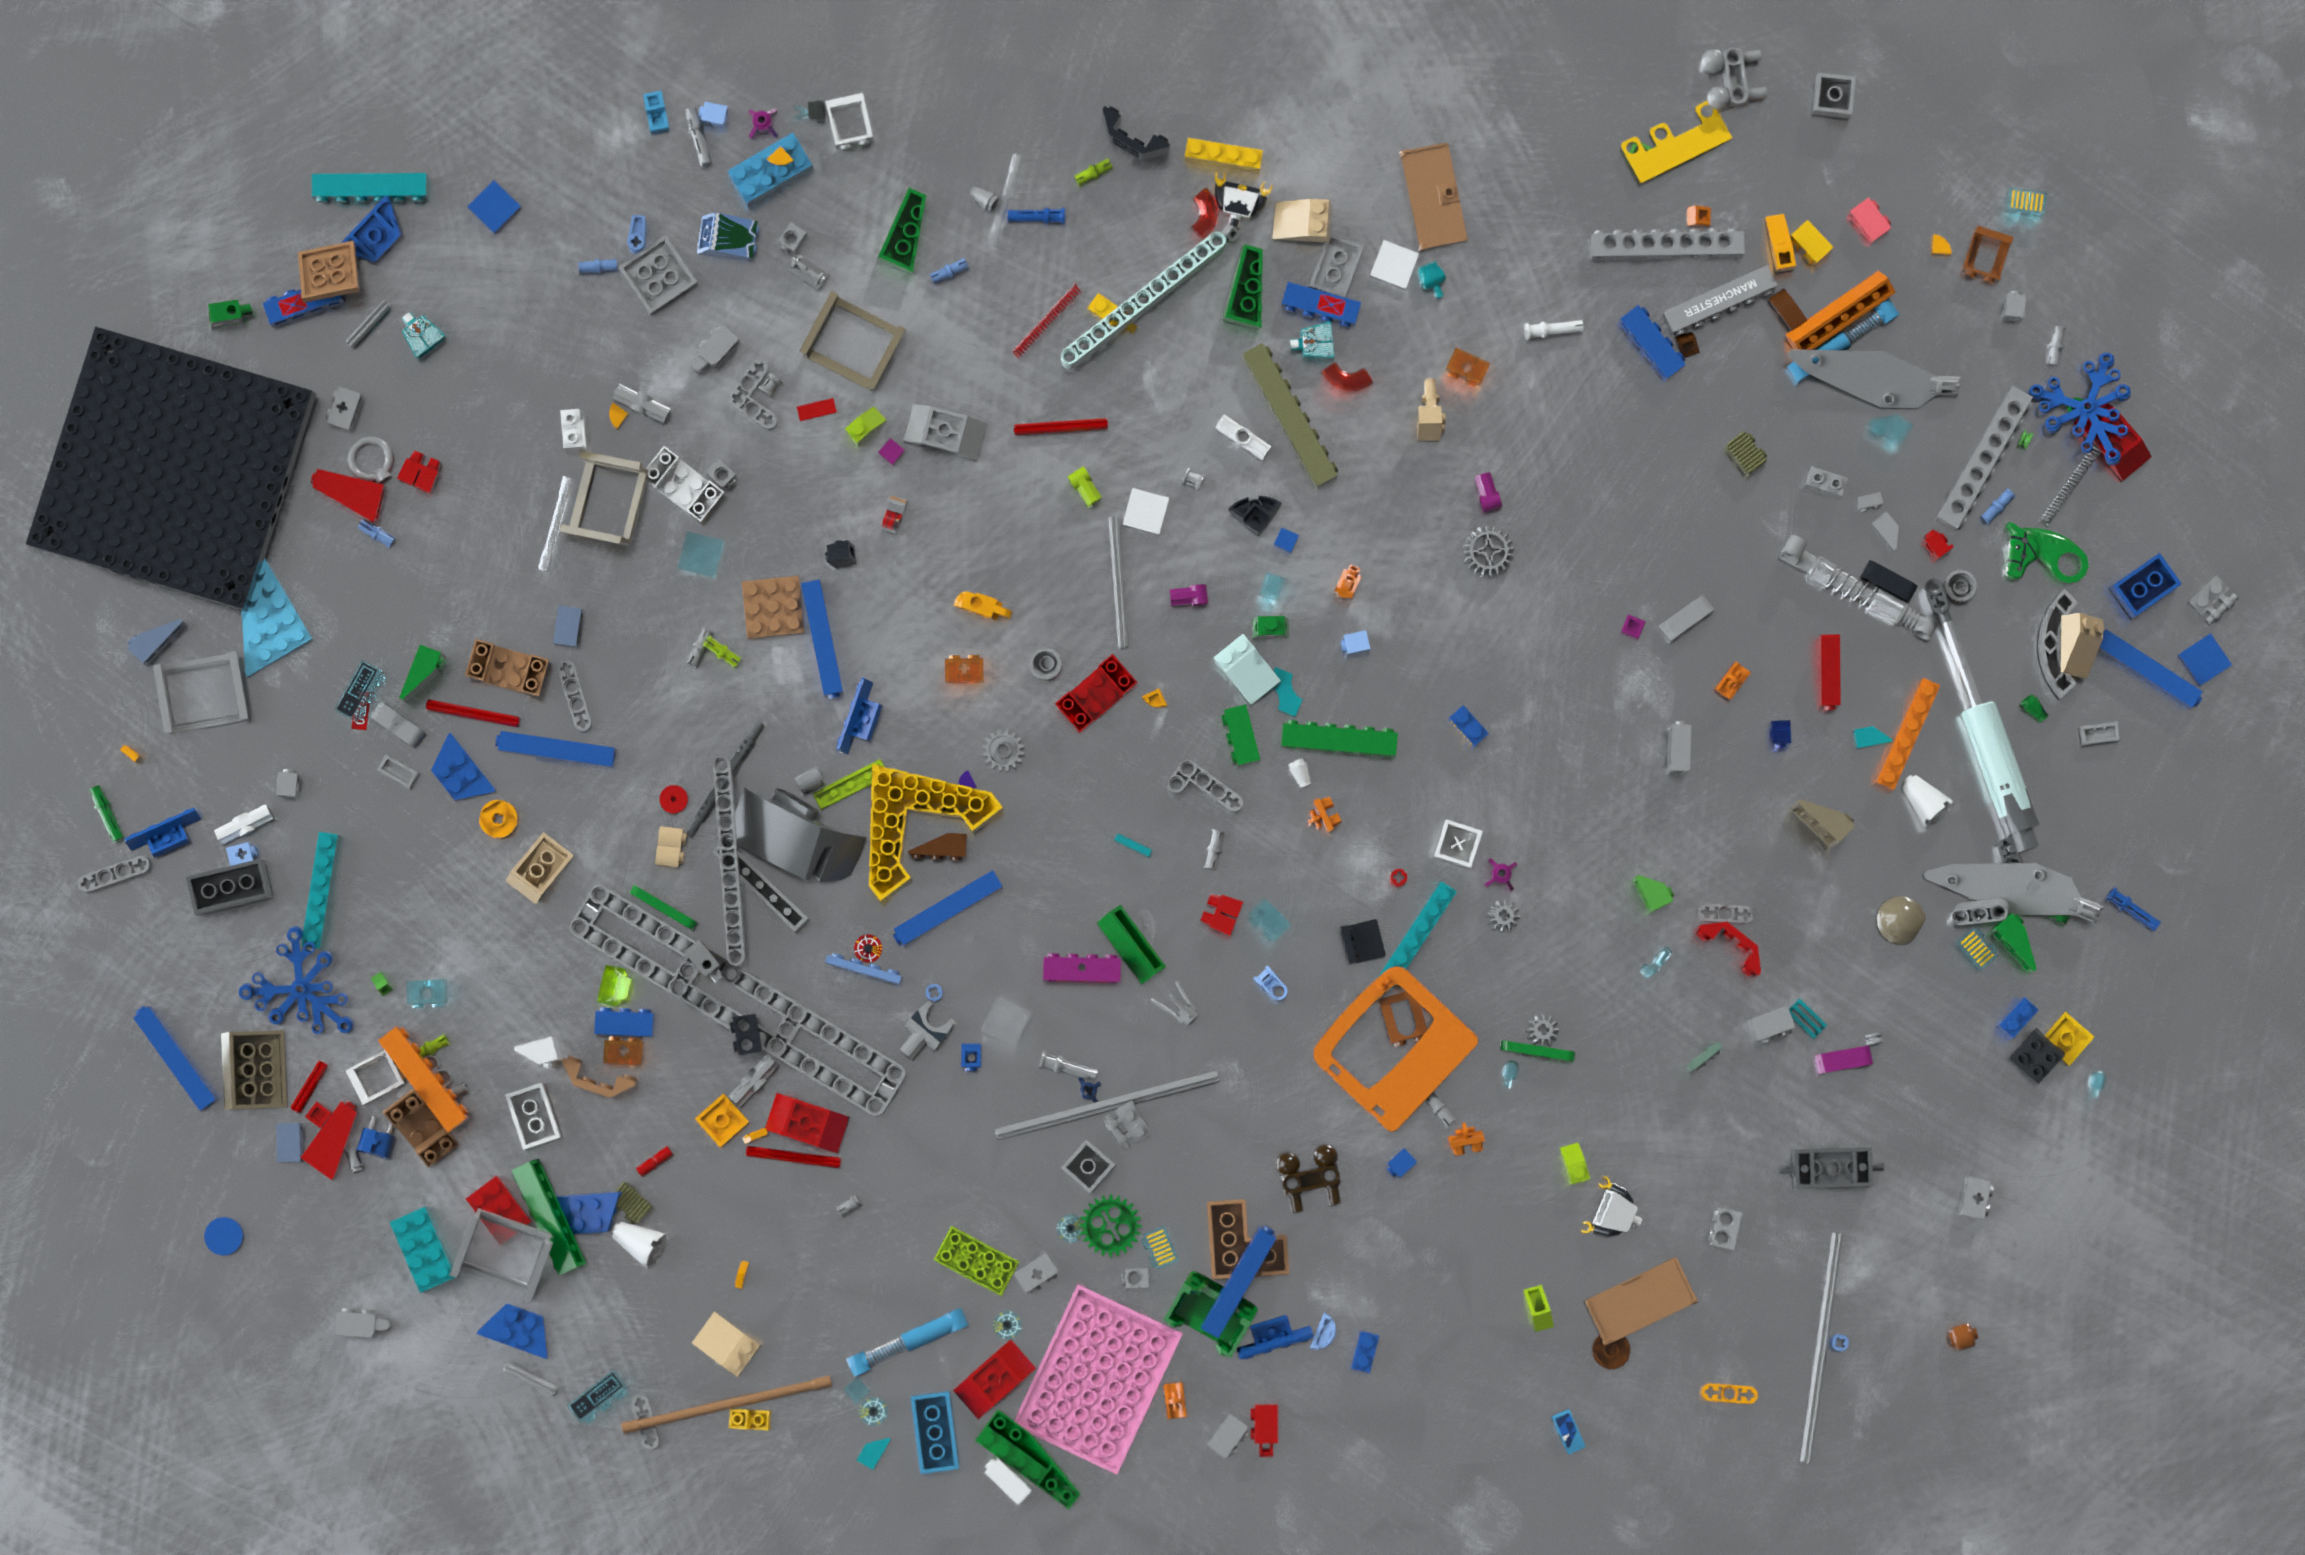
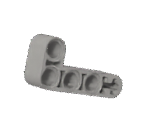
M1191 760L1183 761L1168 781V788L1174 794L1181 793L1190 782L1229 812H1239L1243 806V800L1238 794ZM1184 765H1191L1194 769L1193 772L1185 774L1182 770ZM1206 776L1209 779V783L1202 786L1198 783V778ZM1173 780H1179L1182 783V787L1175 790L1171 787V783ZM1221 787L1224 790V795L1216 797L1213 793L1215 788ZM1227 793L1231 794L1229 799L1232 801L1238 800V808L1236 806L1231 808V803L1227 799L1225 803L1222 802L1226 798Z

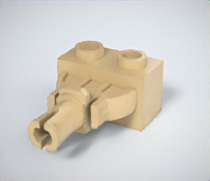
M1427 378L1424 381L1425 394L1422 396V403H1425L1426 406H1418L1417 438L1418 441H1440L1441 433H1445V413H1442L1441 406H1436V403L1440 402V396L1436 394V380L1434 378Z

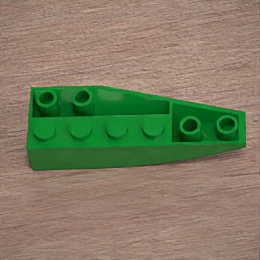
M997 1410L975 1441L1063 1506L1070 1509L1079 1497L1080 1492L1029 1431L1000 1410Z

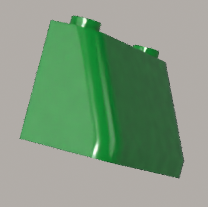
M1191 1271L1167 1312L1164 1321L1174 1328L1181 1327L1184 1323L1217 1342L1216 1348L1218 1353L1231 1358L1258 1309L1252 1302L1242 1297L1219 1338L1201 1329V1325L1224 1286L1199 1272Z

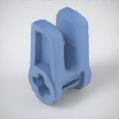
M632 215L627 240L630 251L635 254L646 248L647 221L645 216ZM636 240H639L640 244H638L637 247H634L633 243H636Z

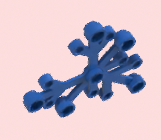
M2103 353L2099 357L2100 367L2097 374L2095 372V364L2092 361H2086L2083 364L2084 372L2088 374L2093 383L2087 399L2078 401L2065 397L2060 387V380L2057 377H2051L2048 381L2049 388L2054 393L2046 391L2041 385L2036 384L2030 387L2029 395L2033 397V401H2041L2043 398L2050 400L2049 402H2040L2039 410L2043 414L2049 413L2051 409L2062 404L2076 408L2062 416L2047 418L2045 426L2046 430L2050 433H2057L2061 429L2062 424L2080 416L2078 424L2073 427V435L2080 438L2085 433L2084 428L2089 418L2092 425L2086 441L2081 444L2082 452L2085 454L2092 452L2093 442L2097 434L2106 451V462L2109 465H2116L2120 462L2121 455L2119 450L2113 448L2105 431L2124 438L2128 434V428L2125 425L2115 426L2099 421L2097 415L2109 418L2112 422L2118 421L2120 414L2117 409L2107 410L2101 408V406L2116 399L2127 401L2131 397V389L2128 385L2121 384L2114 392L2096 400L2100 387L2111 382H2117L2121 378L2118 369L2110 370L2109 374L2105 376L2107 370L2114 366L2115 361L2111 353ZM2105 357L2110 358L2108 362L2103 361ZM2091 365L2092 369L2088 370L2086 366ZM2113 373L2118 374L2116 378L2112 377L2111 375ZM2056 381L2057 385L2053 386L2051 382ZM2035 389L2040 390V392L2037 394H2035L2033 391ZM2125 389L2126 393L2122 394L2119 391ZM2043 405H2047V406H2048V408L2045 409V410L2042 409L2041 407H2042ZM2090 405L2091 409L2087 410L2084 407ZM2112 413H2116V414H2117V416L2114 417V418L2111 417L2110 415H2111ZM2051 421H2055V422H2056V424L2053 425V426L2050 425L2049 423H2050ZM2077 429H2081V430H2082V432L2079 433V434L2076 433L2075 431H2076ZM2120 429H2125V430H2126L2125 433H2122V434L2119 433L2118 431H2119ZM2085 445H2089V446H2090V448L2087 449V450L2084 449L2083 447H2084ZM2111 453H2115V454H2116V456L2113 457V458L2110 457L2109 455H2110Z
M298 926L291 927L287 932V938L292 944V951L289 950L286 944L281 943L277 946L276 953L280 956H285L294 964L295 981L291 985L274 986L264 977L263 973L256 972L252 976V982L263 987H254L252 984L245 983L239 988V996L244 1000H249L254 995H264L255 1002L256 1010L263 1011L275 994L291 993L279 1008H274L270 1011L268 1019L272 1024H280L284 1020L286 1010L296 999L298 1000L299 1009L296 1015L297 1019L302 1022L306 1021L309 1017V1012L306 1008V999H308L312 1004L313 1025L311 1029L315 1034L321 1033L324 1029L320 1010L337 1023V1028L340 1032H350L354 1026L353 1020L348 1016L341 1017L327 1005L330 1003L345 1005L348 1001L347 994L339 993L338 995L316 996L311 992L323 991L324 993H329L333 989V983L329 980L323 983H310L323 967L331 965L333 955L329 951H322L317 956V963L303 978L302 962L309 954L314 952L316 946L313 942L308 941L304 944L303 950L300 951L299 941L303 937V930ZM292 932L297 933L298 937H297V938H293V937L291 936V933H292ZM306 945H311L313 949L311 951L307 950ZM279 947H284L286 951L284 953L280 952ZM321 958H327V963H323ZM259 975L261 977V981H257L255 979V976ZM324 984H329L330 989L326 990ZM297 986H302L303 991H298ZM243 990H248L249 995H244ZM339 996H343L345 1002L339 1001ZM258 1002H263L264 1007L260 1008ZM300 1012H304L306 1018H301ZM273 1014H277L279 1020H274ZM347 1023L348 1028L344 1029L341 1024ZM317 1024L321 1027L319 1031L314 1027Z

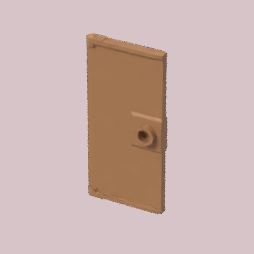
M1448 143L1400 151L1419 242V250L1424 251L1430 248L1468 241Z
M1677 1257L1584 1301L1600 1333L1603 1344L1607 1346L1683 1308L1698 1303V1298L1695 1296Z

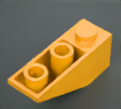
M1779 214L1765 217L1775 273L1794 270L1796 261L1785 215Z

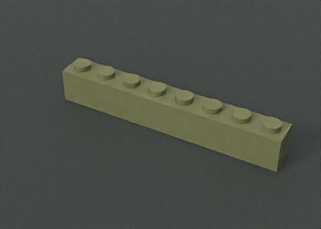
M1261 343L1243 353L1242 357L1316 488H1319L1337 478L1336 472H1338V468L1334 462L1330 463L1327 458L1329 453L1324 445L1321 446L1317 439L1320 437L1315 428H1310L1308 424L1310 419L1306 412H1301L1299 408L1301 403L1297 396H1292L1290 383L1287 379L1283 380L1280 375L1282 370L1277 362L1274 363L1271 359L1273 354L1268 346L1265 347Z

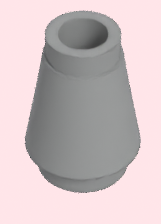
M974 187L969 195L986 211H993L999 201L996 194Z

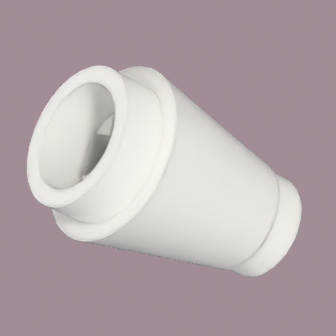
M1303 758L1290 762L1289 770L1300 785V788L1311 784L1307 762H1304Z

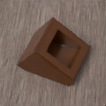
M1692 331L1675 337L1678 350L1684 358L1700 353L1696 336Z

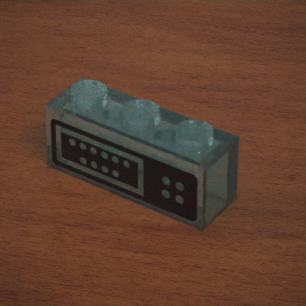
M361 660L334 710L356 723L358 719L362 720L366 713L365 706L367 703L372 702L375 697V688L380 686L385 678L383 676L384 672Z
M612 1370L569 1403L567 1407L580 1424L584 1422L589 1424L596 1418L594 1414L600 1410L604 1412L612 1406L610 1402L615 1398L620 1400L627 1394L625 1390L629 1387L619 1374Z

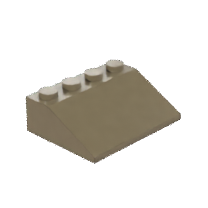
M1800 799L1789 808L1830 848L1838 844L1855 827L1853 824L1854 819L1847 813L1843 814L1842 812Z
M284 1030L221 1033L224 1110L287 1107Z

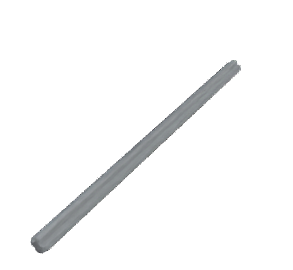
M1217 1071L998 1128L995 1130L996 1138L1001 1140L1114 1110L1131 1100L1134 1104L1216 1083L1219 1081Z
M1833 1233L1801 1455V1461L1805 1463H1811L1843 1240V1234Z

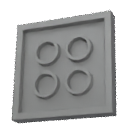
M666 235L618 266L650 315L697 284L696 279Z

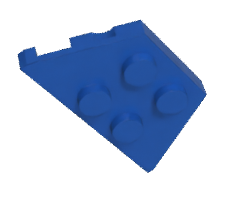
M384 196L341 242L354 241L356 256L377 262L402 236L389 197Z
M449 733L431 769L455 801L496 792L495 788L458 741Z
M618 1191L556 1197L572 1233L584 1234L610 1231L612 1218L617 1210L616 1205L622 1193Z
M508 1303L476 1333L544 1359L548 1358L544 1316Z

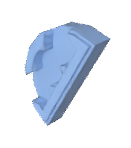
M1325 1312L1310 1345L1312 1349L1325 1348L1335 1338V1322Z

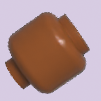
M1969 1323L1954 1326L1951 1333H1949L1953 1348L1956 1347L1959 1351L1974 1347L1976 1345L1975 1340L1979 1339L1976 1327L1972 1328Z

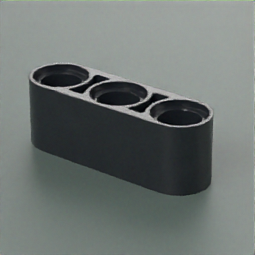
M1872 560L1868 561L1860 576L1864 581L1881 588L1906 603H1910L1918 588L1912 581Z

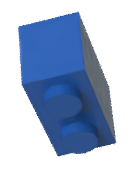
M1464 705L1448 719L1473 748L1489 734Z
M2023 997L1996 1027L2009 1039H2013L2039 1009L2027 998Z
M1360 1331L1351 1364L1352 1369L1370 1373L1379 1335Z

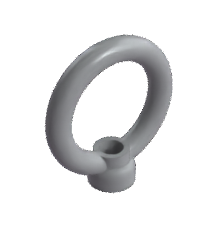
M365 437L358 440L351 447L348 454V465L355 477L370 482L377 481L379 484H384L391 479L392 476L389 471L393 463V454L390 446L384 440L377 437ZM368 444L379 446L385 453L384 466L375 471L374 474H366L360 471L355 461L359 449Z

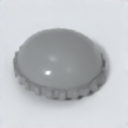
M1967 570L1953 571L1945 580L1946 593L1955 602L1969 601L1977 592L1976 578Z
M1040 648L1030 657V670L1039 679H1052L1062 669L1061 656L1053 648Z

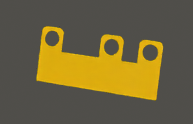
M1705 101L1697 105L1695 110L1703 124L1676 137L1673 136L1666 123L1652 127L1650 135L1657 146L1648 151L1644 150L1637 137H1632L1622 142L1621 148L1640 183L1732 139L1718 110L1713 109V114L1710 117H1704L1701 114V108L1705 105L1709 106L1708 102ZM1658 128H1664L1667 131L1665 139L1660 140L1655 136V131ZM1630 142L1638 144L1639 149L1634 154L1629 153L1626 149L1627 144Z

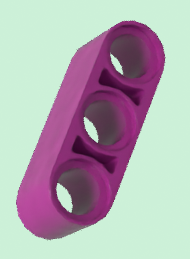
M1870 1045L1815 1055L1818 1074L1873 1064Z

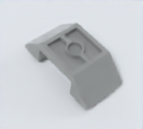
M913 404L903 441L920 446L923 444L958 453L961 457L977 460L987 423L944 409Z

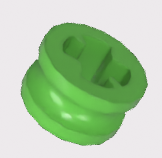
M2024 429L2017 445H2023L2027 449L2033 433H2027V430Z

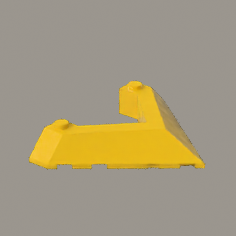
M872 764L869 887L878 899L882 901L913 881L901 865L909 812L961 818L971 831L975 833L989 823L1003 807L995 796L988 791Z

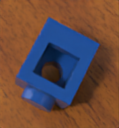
M961 1044V1067H965V1071H977V1068H981V1044ZM970 1054L975 1055V1060L972 1062L968 1060Z

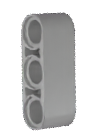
M1703 594L1663 622L1659 627L1671 642L1715 609Z
M382 701L379 702L370 715L372 719L413 748L416 747L425 735L424 731Z
M2003 898L1959 903L1953 910L1952 919L1957 925L2001 921L2008 915L2009 904ZM2002 907L2005 911L1997 912L1995 908ZM1983 909L1985 914L1980 915L1976 910ZM1963 911L1966 913V916L1960 917L1957 915V912Z

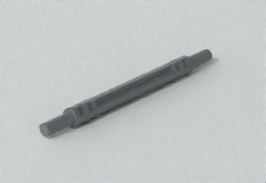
M757 721L748 737L744 738L730 760L733 777L755 744L754 740L764 726L759 721ZM721 780L719 788L725 790L729 782ZM715 786L694 816L695 820L686 832L687 836L691 838L694 836L701 823L706 821L716 805Z

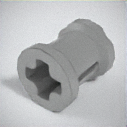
M769 373L764 384L759 386L758 389L772 398L776 388L783 382Z
M1187 468L1181 484L1184 485L1186 483L1199 491L1205 475H1198Z

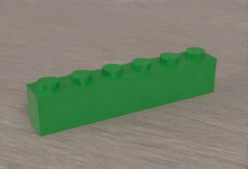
M1287 720V723H1283L1281 748L1396 757L1398 733L1394 732V729L1383 728L1382 731H1375L1374 727H1363V730L1356 729L1354 725H1344V728H1338L1337 724L1325 723V726H1317V722H1306V725L1298 724V721Z
M539 1158L511 1170L514 1181L520 1188L521 1196L529 1208V1214L534 1220L537 1229L551 1234L549 1242H552L549 1255L558 1275L566 1274L585 1265L584 1257Z

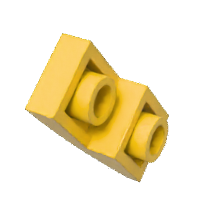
M730 1409L729 1428L770 1430L771 1411Z

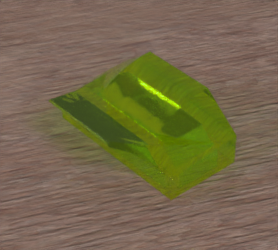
M611 965L605 966L597 1002L617 1007L619 1002L627 999L631 978L628 977L624 968Z

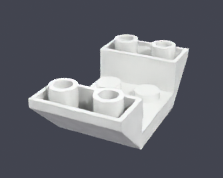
M665 446L662 447L646 468L649 470L646 481L700 522L703 521L724 494L723 490L701 476Z

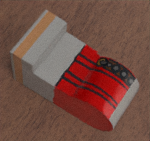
M890 495L881 526L882 530L893 534L897 533L908 505L907 500Z

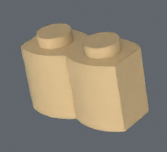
M660 826L655 860L656 865L679 868L680 864H683L684 853L681 850L682 845H686L687 834L684 833V829Z

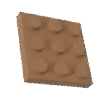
M354 241L298 252L301 295L304 303L360 291Z
M799 576L742 581L747 639L805 633Z

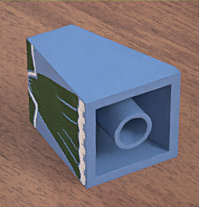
M717 212L702 216L697 254L739 260L752 259L756 252L754 243L759 232L757 227L758 221Z

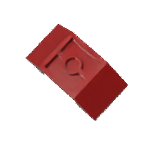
M2109 403L2101 406V408L2107 410L2115 409ZM2120 412V418L2116 422L2097 415L2099 421L2115 426L2125 425L2128 428V434L2124 438L2105 431L2113 448L2119 450L2121 455L2120 462L2110 466V468L2123 481L2152 456L2143 439ZM2112 413L2110 416L2114 418L2117 414ZM2078 418L2073 424L2077 425L2080 418ZM2089 418L2084 428V437H2087L2092 425ZM2120 429L2118 432L2122 434L2125 433L2126 430ZM2096 434L2093 443L2105 456L2106 451ZM2111 453L2109 456L2113 458L2116 454Z
M1112 653L1093 673L1071 692H1067L1055 705L1080 733L1121 700L1138 682Z
M1729 922L1701 924L1696 927L1695 931L1698 932L1696 936L1704 942L1707 940L1709 942L1712 941L1721 931V936L1729 942L1733 940L1737 944L1736 948L1742 953H1749L1740 965L1743 968L1742 972L1750 978L1761 974L1758 945Z
M776 1093L765 1128L767 1131L838 1154L850 1117Z
M1010 1339L960 1383L953 1392L974 1416L980 1419L1033 1372L1036 1367Z

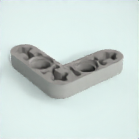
M757 359L750 365L730 393L729 402L735 409L764 429L772 430L777 425L776 415L751 398L769 369L764 360ZM764 364V371H759L756 375L759 377L758 380L749 374L750 372L753 374L756 372V365ZM746 379H752L754 386L747 389L743 386V382ZM739 387H741V389L744 392H747L748 395L746 396L743 393L741 396L742 402H737L735 404L733 396H739L741 391L738 389ZM756 405L759 408L758 413L750 415L748 413L749 406ZM762 410L765 411V413H763L765 417H773L772 425H765L766 422L761 417L759 421L757 420V418L761 416Z

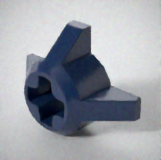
M1079 1077L1078 1081L1082 1085L1080 1088L1081 1096L1087 1100L1091 1099L1093 1103L1098 1102L1095 1096L1097 1088L1101 1086V1083L1099 1081L1095 1084L1085 1082L1083 1078Z

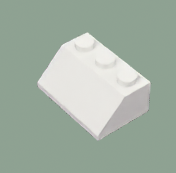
M553 1037L514 1047L516 1052L548 1069L558 1067L559 1062H562L558 1040Z

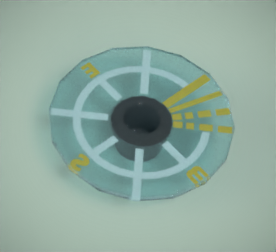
M1073 1214L1061 1217L1057 1224L1059 1237L1068 1243L1077 1242L1083 1236L1080 1232L1085 1230L1084 1227L1079 1226L1083 1224V1221Z
M1003 1311L995 1317L993 1329L998 1337L1009 1340L1019 1334L1022 1323L1016 1313Z
M867 1398L859 1407L860 1418L867 1425H880L887 1417V1405L880 1398Z

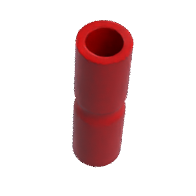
M666 1146L653 1155L652 1158L639 1165L636 1170L641 1177H644L674 1154Z

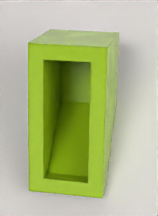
M873 406L845 428V432L859 446L887 420Z
M1579 1143L1560 1147L1570 1185L1589 1180L1590 1175Z
M1542 1285L1524 1289L1523 1292L1535 1332L1554 1327L1551 1310Z

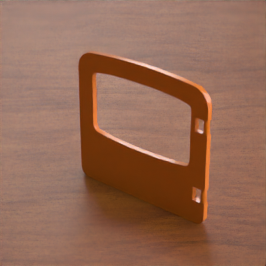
M1395 966L1387 969L1338 1017L1315 1046L1314 1058L1325 1072L1370 1112L1387 1130L1395 1131L1476 1047L1478 1037L1408 970ZM1394 985H1400L1433 1016L1434 1021L1416 1045L1389 1073L1371 1088H1366L1332 1056V1051L1349 1028L1378 998ZM1332 1064L1341 1070L1338 1076L1329 1068ZM1376 1105L1385 1112L1382 1116L1373 1110Z

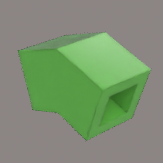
M382 972L371 977L372 982L382 996L393 990Z

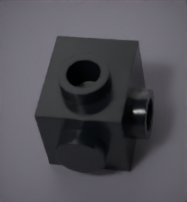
M837 540L832 544L826 545V561L835 569L856 564L855 546L849 540Z

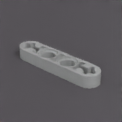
M567 659L562 660L557 668L573 723L577 730L586 732L591 728L592 720L574 663ZM565 663L568 666H572L569 669L570 676L575 675V678H568L564 681L563 678L567 677L565 671H561V669L564 668ZM571 681L577 683V689L574 692L567 690V684ZM581 700L583 703L582 708L574 710L572 707L573 701ZM586 711V714H582L583 719L585 721L588 720V723L585 724V728H583L582 726H578V723H580V717H575L574 714H580Z
M137 856L81 876L78 880V887L80 890L88 893L148 872L151 868V862L145 856ZM139 860L147 862L144 865L145 869L142 870V868L138 867L134 869L136 873H133V868L130 865L131 862H133V866L140 864ZM124 865L127 866L129 873L126 876H120L119 868ZM103 872H108L111 876L107 883H103L100 879ZM96 875V880L99 883L98 886L95 882L89 885V889L82 885L85 883L86 878L89 881L95 880L93 876Z

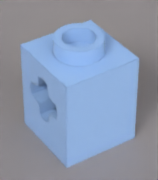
M705 102L704 107H700L699 117L703 124L725 128L729 109L725 105Z
M1366 630L1346 634L1343 636L1344 640H1341L1342 650L1347 652V656L1370 651Z
M249 842L226 848L230 866L253 861L257 857L255 846H252ZM241 850L247 852V854L244 855V859L239 857V854H241Z

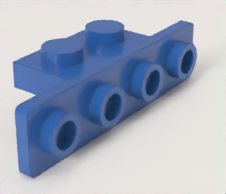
M861 678L857 685L854 700L850 704L848 717L844 721L842 734L837 741L836 750L844 754L849 753L854 737L871 741L883 707L879 703L868 700L873 682L865 678Z
M195 808L187 809L174 817H169L165 821L151 825L138 833H133L124 840L130 850L148 844L151 854L155 858L189 843L184 827L201 820V817Z
M1283 1315L1251 1325L1254 1343L1238 1347L1237 1352L1240 1359H1250L1257 1354L1269 1353L1280 1347L1286 1348L1293 1343L1308 1341L1314 1335L1311 1326L1292 1331L1288 1316Z

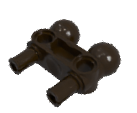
M1329 1144L1319 1146L1314 1152V1161L1319 1167L1299 1171L1300 1160L1294 1153L1285 1152L1277 1158L1276 1168L1281 1174L1284 1195L1289 1196L1292 1213L1303 1211L1300 1196L1303 1191L1322 1187L1327 1188L1330 1205L1341 1203L1338 1189L1341 1179L1338 1165L1336 1164L1338 1153L1333 1146ZM1332 1170L1335 1172L1333 1180L1325 1179L1326 1171ZM1290 1178L1297 1180L1295 1188L1287 1186V1181Z

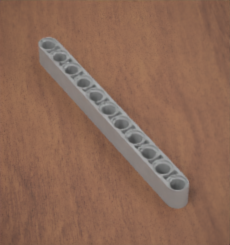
M720 756L713 762L726 951L728 962L733 966L739 967L744 964L746 953L731 762L728 758ZM720 761H726L728 764L727 768L723 771L717 768ZM721 780L729 782L727 789L721 790L719 788ZM723 799L730 800V806L727 809L720 807V802ZM723 819H731L732 824L729 828L722 827ZM727 837L733 839V844L730 847L723 846V840ZM732 856L735 860L734 864L727 867L724 860ZM731 875L735 876V884L728 886L726 878ZM730 895H736V904L729 905L727 898ZM737 914L739 921L736 924H730V915ZM733 933L740 935V941L736 944L730 941V936ZM739 952L742 956L741 961L738 963H734L731 959L732 954Z

